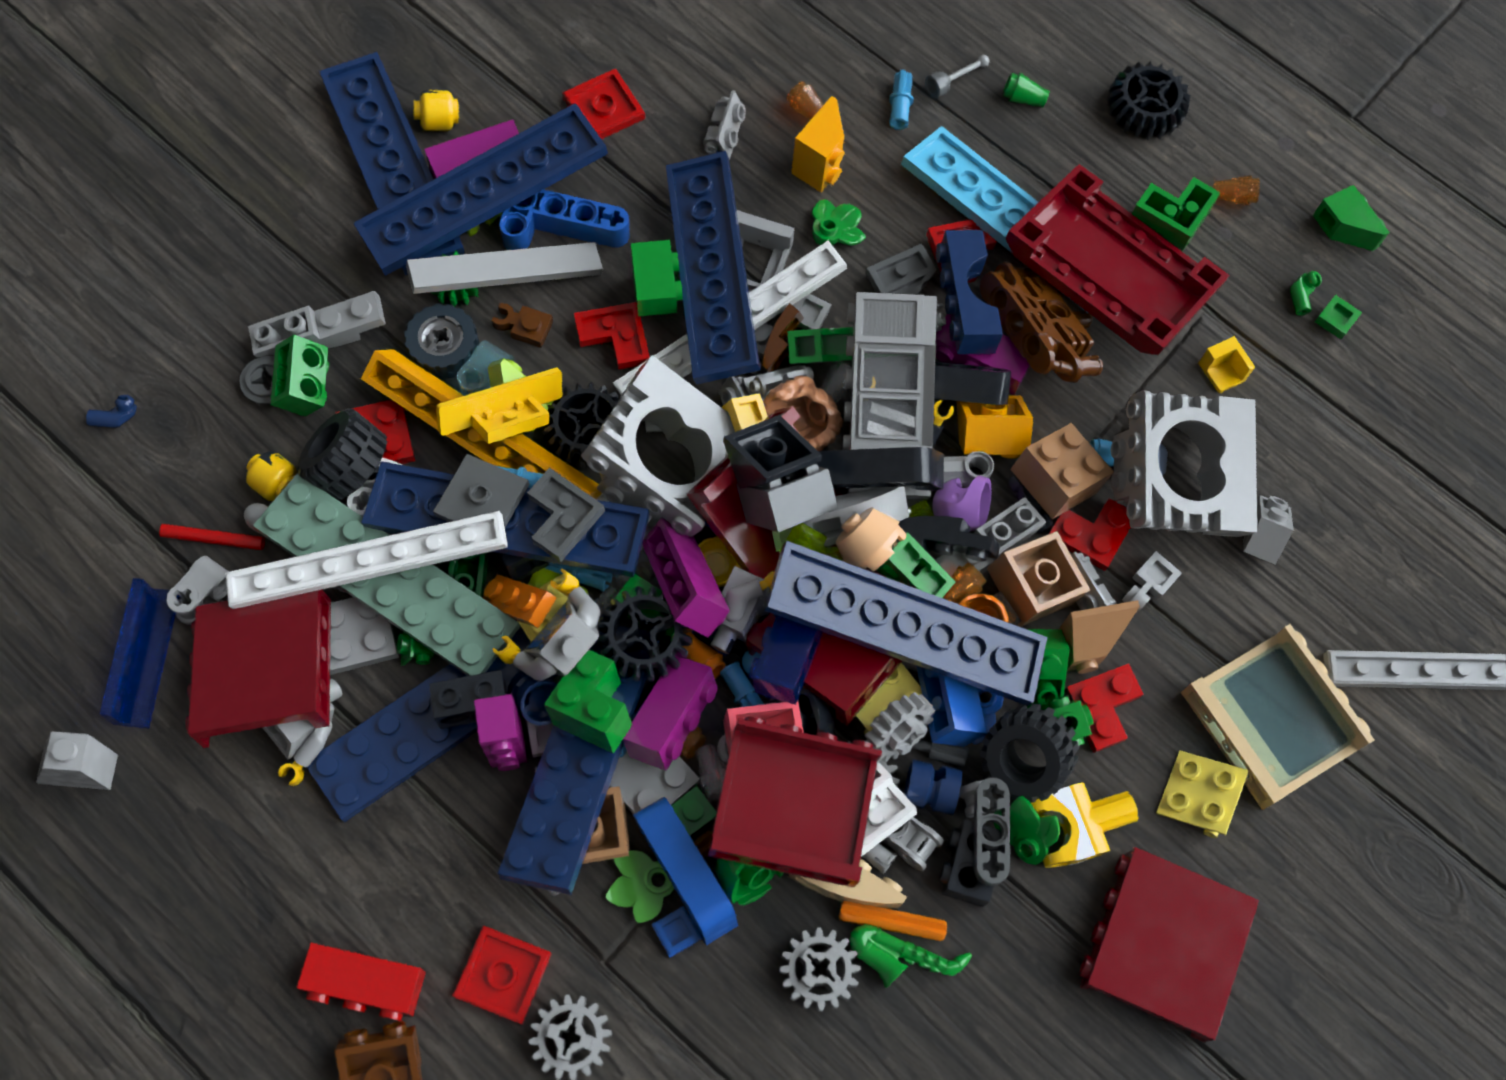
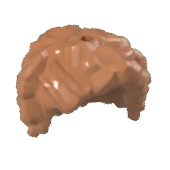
M796 376L793 380L780 383L774 389H771L763 400L766 405L764 407L767 416L775 410L793 406L800 415V418L793 424L794 427L817 451H823L828 444L835 442L836 436L840 433L843 425L841 413L837 409L833 397L827 395L823 389L817 388L813 379L808 376Z

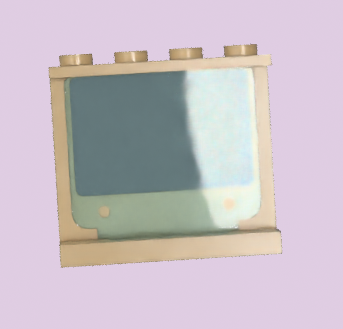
M1291 624L1284 627L1275 636L1207 677L1197 679L1181 692L1229 763L1249 771L1244 784L1262 810L1374 741L1367 723L1355 714L1349 705L1346 694L1341 689L1336 688L1328 677L1324 664L1315 659L1307 648L1305 638L1301 633L1295 631Z

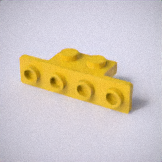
M553 368L436 405L438 432L445 436L473 427L490 444L548 425L549 412L542 404L562 397V372L558 368Z

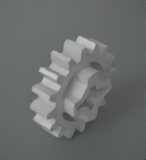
M913 692L909 698L903 695L900 701H892L888 704L885 711L879 713L880 716L874 718L870 725L873 729L865 734V737L868 739L865 742L871 743L873 749L882 750V756L878 762L880 760L887 762L890 757L897 759L899 754H907L915 743L919 742V739L925 737L928 731L926 725L933 722L932 715L935 713V710L932 708L933 705L922 694L917 695Z
M821 928L816 929L814 937H810L806 930L802 931L801 938L803 942L799 943L792 938L789 944L794 950L793 953L784 951L781 957L788 962V965L780 967L779 973L788 975L789 978L782 984V987H792L795 991L790 999L794 1001L801 996L804 999V1009H807L812 1002L816 1003L818 1012L824 1010L825 1002H829L830 1006L835 1009L839 1006L838 996L846 1001L851 997L846 989L847 986L856 988L859 983L851 977V974L860 971V966L851 964V960L857 955V952H847L845 950L849 942L847 938L843 939L840 943L835 941L836 931L834 930L831 931L828 937L823 936ZM824 945L830 947L827 952H814L808 947ZM797 958L804 969V977L799 982L795 973ZM841 958L844 966L843 980L836 974V961ZM823 961L828 966L825 970L828 977L819 975L816 978L812 975L814 966L811 962L819 965ZM812 987H825L831 993L817 995L808 991Z
M565 995L564 1005L561 1006L552 999L550 1000L552 1010L549 1013L542 1009L538 1011L540 1017L543 1018L542 1023L531 1024V1028L538 1032V1037L530 1039L529 1044L539 1046V1050L532 1057L535 1061L543 1058L546 1060L542 1067L545 1073L553 1067L556 1068V1079L561 1080L564 1072H569L571 1080H577V1071L582 1070L589 1077L591 1075L589 1065L594 1062L596 1065L602 1066L604 1063L598 1056L600 1051L610 1052L611 1049L603 1043L604 1038L612 1036L611 1030L602 1029V1025L608 1021L606 1015L596 1017L595 1014L599 1009L597 1003L586 1008V998L584 996L579 998L577 1004H573L570 995ZM571 1012L568 1020L559 1025L551 1024L557 1016ZM585 1016L592 1021L596 1030V1038L586 1034L583 1028ZM575 1025L576 1034L581 1037L580 1042L572 1043L570 1048L566 1049V1042L561 1038L563 1032L569 1033ZM546 1038L554 1040L558 1048L556 1060L548 1052ZM582 1050L591 1051L590 1055L583 1061L570 1064L575 1054Z

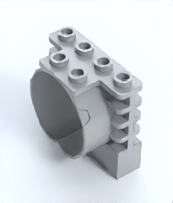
M652 355L639 368L620 396V400L616 403L612 412L605 419L601 428L581 456L593 471L600 473L602 481L597 486V489L603 493L607 501L649 509L648 527L654 526L662 517L671 524L675 531L692 537L702 530L705 525V519L686 494L728 455L723 439L724 436L734 433L735 430L727 411ZM641 421H648L657 425L663 431L667 440L676 441L688 449L694 463L695 482L686 485L669 484L658 479L647 470L636 448V432Z
M1145 390L1133 394L1126 407V414L1129 418V430L1115 435L1111 444V456L1114 458L1111 488L1114 491V500H1124L1127 504V516L1130 519V527L1136 529L1149 528L1150 530H1181L1191 533L1203 532V535L1242 537L1257 533L1255 400L1223 396L1207 399L1205 396L1188 397L1186 394L1170 395L1166 392L1155 394ZM1171 427L1184 432L1200 450L1201 466L1196 474L1202 488L1200 501L1189 500L1175 493L1167 485L1161 474L1158 462L1159 446L1164 435Z

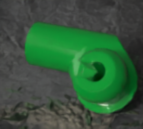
M1310 271L1308 274L1303 273L1291 285L1290 294L1296 315L1298 316L1306 315L1312 311L1308 296L1322 282L1321 275L1317 271Z

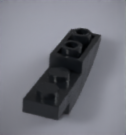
M918 516L908 517L899 521L901 529L905 533L908 532L929 555L933 548L932 551L938 554L952 556L953 551L965 553V557L971 560L981 562L986 561V557L998 558L1000 545L994 537L969 533L970 526L963 518Z

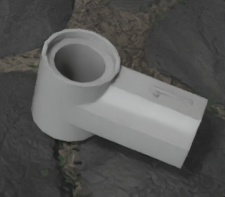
M982 451L972 452L968 456L944 457V483L948 480L959 478L962 487H969L972 481L979 476L971 472L970 468L972 467L978 468L983 472L980 476L990 478L994 470L993 459L989 454Z

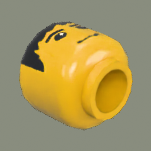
M424 90L420 94L419 101H413L414 120H420L422 129L426 131H450L453 128V124H458V99H453L449 91Z
M268 451L262 455L257 454L250 459L246 467L248 470L246 483L264 499L274 501L298 472L295 466L279 453Z

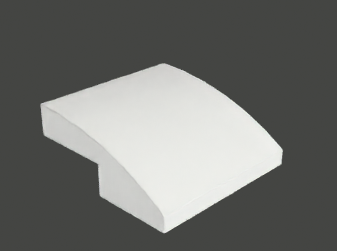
M878 761L861 857L917 814L916 807L893 783L892 776Z

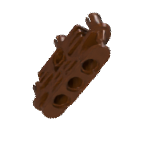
M1005 261L1000 263L994 272H988L982 277L980 293L984 301L988 305L998 308L1001 327L1035 372L1045 375L1052 369L1060 379L1070 383L1078 382L1081 376H1098L1102 372L1103 362L1101 359L1098 360L1099 356H1086L1094 344V340L1086 331L1092 323V315L1086 313L1083 309L1071 310L1054 286L1042 277L1038 278L1037 273L1028 266L1013 267L1011 263Z

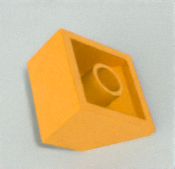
M833 96L828 99L796 136L791 174L819 192H822L828 184L833 185L842 171L839 167L844 156V151L842 150L844 132L837 99Z
M1009 395L1008 404L1006 405L957 401L959 444L964 454L969 455L975 451H982L989 455H1001L1004 458L1012 459L1018 458L1025 448L1031 445L1033 416L1021 395Z

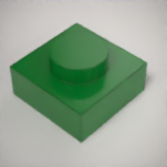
M1335 295L1316 319L1315 323L1341 340L1362 312Z
M697 786L671 805L690 838L716 819V810Z

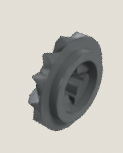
M262 356L252 360L245 366L240 376L242 392L248 400L254 401L259 406L266 403L271 404L272 382L270 390H267L261 383L265 380V372L273 380L275 356Z

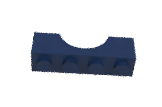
M945 230L942 242L936 246V261L941 263L942 266L940 284L941 288L946 289L947 294L945 297V312L950 314L951 317L949 336L951 341H955L957 354H995L1003 336L998 308L978 299L968 285L969 280L981 275L988 256L983 230Z

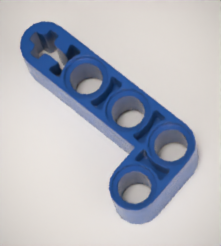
M544 189L503 211L499 225L502 241L507 250L527 249L531 244L535 229L610 247H621L630 238L629 216L623 208ZM581 219H590L588 221H580ZM520 231L517 234H511V232Z
M662 797L634 813L633 818L687 908L689 916L705 945L707 946L738 927L736 914L730 901L668 800Z

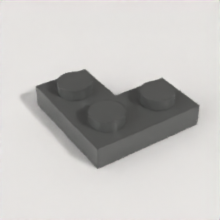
M551 468L527 492L531 501L551 514L532 536L533 544L560 563L605 512L602 503Z

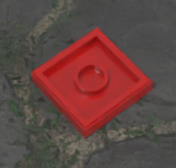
M616 68L562 92L563 100L569 107L576 103L601 139L645 119L644 110Z
M483 925L453 997L523 1025L552 953Z

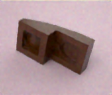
M790 303L777 320L765 348L762 366L768 372L776 371L789 356V345L785 340L788 338V331H794L804 319L800 311Z

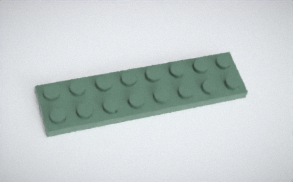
M298 473L253 525L257 532L294 557L390 536L382 530L363 527L361 523L362 516L322 489L313 486L307 480L301 478ZM433 564L337 586L467 676L485 673L498 657L492 649L495 648L497 651H501L507 645L501 637L508 636L511 639L520 628L519 622Z

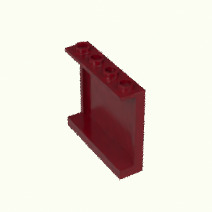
M793 406L775 410L765 419L780 415L796 430L793 424L800 418V415ZM727 455L686 495L741 569L764 579L768 574L776 570L781 551H776L772 530L746 523L736 486L737 480ZM834 489L835 496L843 495L839 489ZM810 545L802 546L811 549Z
M836 544L832 545L827 551L823 550L820 552L844 562ZM876 570L873 572L875 574L884 576ZM770 612L761 623L757 622L751 627L746 639L750 655L753 656L756 652L828 703L835 709L836 719L846 726L902 663L900 659Z
M323 589L237 609L229 607L228 601L196 606L195 620L191 625L194 648L189 657L192 668V680L187 688L190 712L185 720L186 730L190 737L203 748H209L211 736L306 719L315 729L330 726L331 600Z
M749 716L745 717V720L738 718L732 737L708 856L854 888L861 878L862 867L859 865L877 761L882 756V750L873 749V745L865 741L855 740L852 743L837 741L838 737L829 733L820 732L816 733L815 736L802 733L801 728L793 725L784 724L779 728L766 725L765 720Z
M1135 847L1127 852L1126 855L1121 854L1116 863L1114 874L1118 875L1115 887H1110L1105 895L1102 907L1107 910L1103 922L1098 921L1093 929L1091 941L1095 945L1091 956L1086 955L1080 966L1079 976L1083 977L1080 988L1084 990L1092 988L1190 1031L1191 1037L1202 1042L1216 1040L1259 900Z

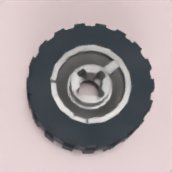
M434 304L435 306L432 307L427 306L421 312L413 315V319L407 324L404 338L410 360L438 379L455 378L456 375L463 374L470 366L472 367L475 363V358L478 357V346L480 344L475 323L473 324L469 314L466 315L464 310L455 308L453 305ZM441 338H446L448 340L447 342L443 340L437 343V341Z

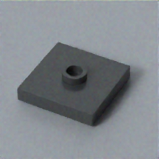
M466 454L433 513L440 519L452 522L500 511L503 515L504 527L506 528L530 484L528 479Z

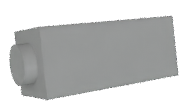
M51 731L44 746L36 783L111 790L118 755L89 734Z

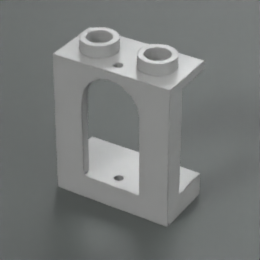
M737 210L742 246L744 241L773 250L761 283L747 280L748 290L751 292L784 269L793 245L794 228Z

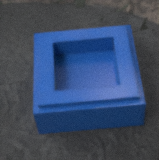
M684 906L652 924L669 958L702 940Z

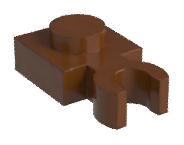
M499 303V313L505 314L507 317L505 319L493 317V327L500 331L512 329L510 332L512 339L542 348L553 324V315L523 305L520 312L517 313L514 312L510 305Z

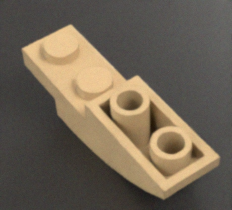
M862 859L859 865L862 867L860 882L854 888L789 874L791 879L804 887L840 902L845 900L882 908H899L907 898L900 893L902 887L890 878L884 877L881 880L870 872L872 867Z

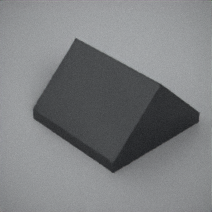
M780 415L726 435L723 439L740 489L766 484L817 463L822 459V455Z

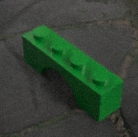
M853 327L788 331L790 364L852 360V356H846L847 336H853ZM864 353V359L914 356L903 354Z

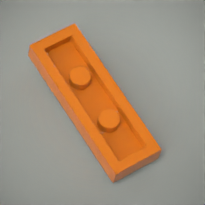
M498 574L487 584L483 599L514 620L538 629L557 599L546 590Z

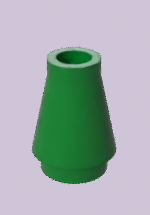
M1019 72L1018 75L1015 73L1009 75L1002 96L1007 97L1009 102L1035 105L1043 108L1050 91Z

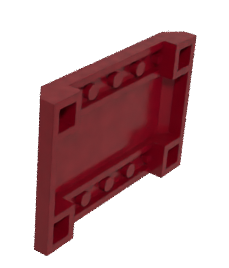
M1078 164L1008 231L1005 239L1013 256L1140 353L1159 355L1222 287L1230 275L1206 257H1203L1199 263L1191 259L1101 192L1100 188L1104 182Z

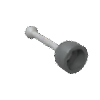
M981 55L978 61L950 75L938 71L926 76L925 86L928 93L933 98L945 95L950 90L952 80L978 67L988 66L989 58L986 55Z

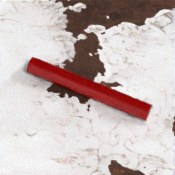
M161 524L159 529L160 537L255 550H263L265 545V538L260 536L170 524Z

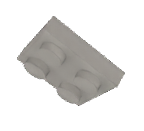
M353 597L331 603L330 675L399 658L393 627L390 622Z

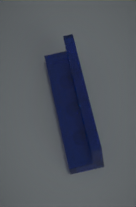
M133 578L100 715L113 725L149 729L176 613L169 608L166 601L170 590L151 588L144 579Z

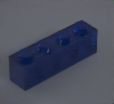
M774 614L776 619L773 626H768L762 638V647L764 649L760 658H754L749 677L753 679L755 693L796 705L823 632Z

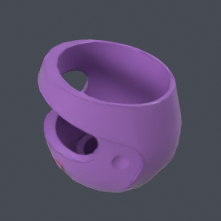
M979 475L967 488H962L959 478L946 481L944 489L937 490L932 502L934 516L963 518L970 526V531H975L984 525L988 518L992 490L990 479Z

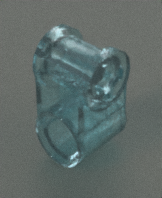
M487 340L482 341L457 373L460 393L465 396L491 388L487 368L489 364L503 358L514 361V357Z

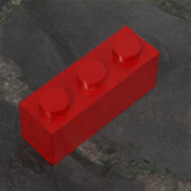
M311 943L297 988L308 992L306 999L310 1001L328 1004L330 998L344 1001L342 1008L365 1013L366 1006L381 1009L380 1017L401 1021L403 1014L414 1016L426 971L411 965Z

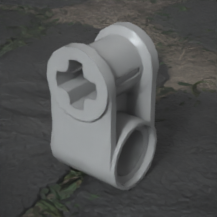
M202 556L197 559L189 571L167 594L166 601L169 608L176 613L177 618L182 623L192 625L196 616L194 611L196 606L217 603L227 595L225 573L229 571L208 556Z
M912 817L900 827L899 832L890 834L882 842L898 853L909 865L919 871H924L926 860L936 846H942L944 840L932 828ZM924 842L921 849L917 852V849L919 848L921 843Z

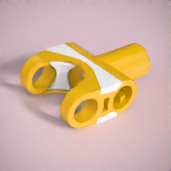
M1084 783L1061 788L1055 795L1051 794L1048 799L1044 801L1037 799L1034 803H1031L1039 817L1056 815L1064 832L1063 845L1058 851L1046 855V858L1043 860L1045 868L1073 865L1110 852L1103 832L1138 821V810L1133 797L1128 791L1091 802Z

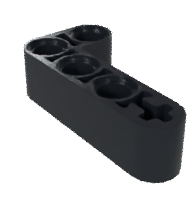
M888 357L881 361L878 388L916 390L917 359ZM935 361L934 399L1006 405L1008 404L1011 370Z
M899 447L818 451L822 455V459L814 463L819 467L829 469L833 489L910 487L923 491L944 489V454L932 448Z

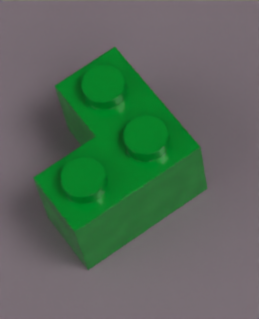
M1193 177L1178 199L1151 183L1137 202L1132 215L1183 252L1210 213L1221 192Z
M670 240L631 243L633 282L638 316L677 313V300H683L681 280H679L678 253L671 252Z
M588 650L572 670L562 677L544 703L554 726L614 754L632 726L625 703L612 698V695L621 683L614 661L591 650Z

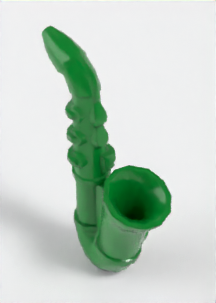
M867 924L855 927L849 937L852 951H856L857 958L878 973L885 989L908 968L907 965L899 962L898 958H903L904 962L910 965L917 963L921 968H929L930 972H941L943 975L954 976L965 968L972 957V954L969 952L958 955L949 961L911 942H904L882 931L880 927Z

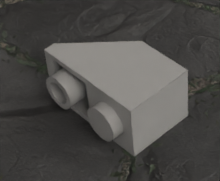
M1259 495L1257 499V533L1244 536V552L1276 565L1294 531L1291 507L1288 506L1287 502L1275 496L1266 498Z

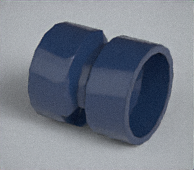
M523 671L516 673L510 680L508 695L512 694L519 713L531 724L542 726L552 723L544 703L557 684L550 677L539 681Z
M912 759L907 774L904 795L916 808L923 809L928 804L931 805L932 810L935 812L953 815L959 798L962 770L943 765L936 770L933 768L932 763Z

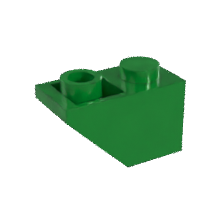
M1354 185L1324 198L1312 215L1329 239L1370 251L1377 249L1390 233L1384 222L1378 218L1369 206L1366 198L1360 194Z
M1027 629L1048 637L1035 698L1032 703L1041 705V710H1046L1049 707L1048 702L1064 697L1070 648L1062 629Z

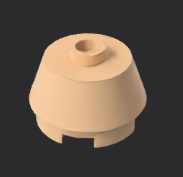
M871 507L860 515L857 513L853 514L842 525L843 532L835 543L844 562L865 570L868 567L874 572L893 555L892 544L895 540L903 541L906 538V533L899 526L898 520Z

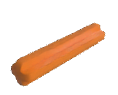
M845 900L840 907L839 919L841 921L859 925L867 924L880 927L883 930L942 941L946 936L947 922L945 920Z

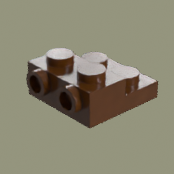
M396 1021L382 1027L383 1032L368 1035L367 1029L364 1028L345 1033L344 1039L339 1040L335 1048L340 1080H422L420 1068L422 1061L416 1026L406 1027L404 1021Z

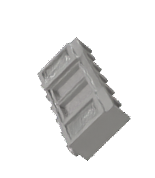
M856 292L854 303H848L847 323H853V336H847L846 356H852V369H846L845 389H851V401H845L844 422H850L849 435H843L842 450L899 447L932 448L937 296ZM904 487L906 499L927 500L931 496V491ZM852 488V489H847V494L855 493V492H860V491H865V490L874 489V488Z

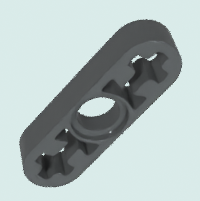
M987 778L979 784L974 793V873L980 883L986 886H996L1003 882L1010 872V792L1008 786L1002 780ZM989 787H993L994 793L1001 796L994 803V813L1001 811L1002 816L998 814L982 815V811L988 812L990 809L989 798L983 797V793H986ZM986 822L998 824L1002 831L1000 840L995 842L987 840L982 834L983 824ZM982 847L989 850L1002 849V853L997 851L994 854V865L1001 867V871L997 872L994 878L990 877L989 871L983 870V865H986L990 860V851L982 852Z

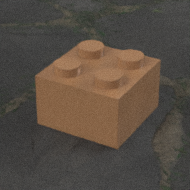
M1072 423L1026 447L1010 469L1052 519L1097 494L1114 473Z
M1058 531L1004 552L987 567L1019 627L1074 604L1090 591Z

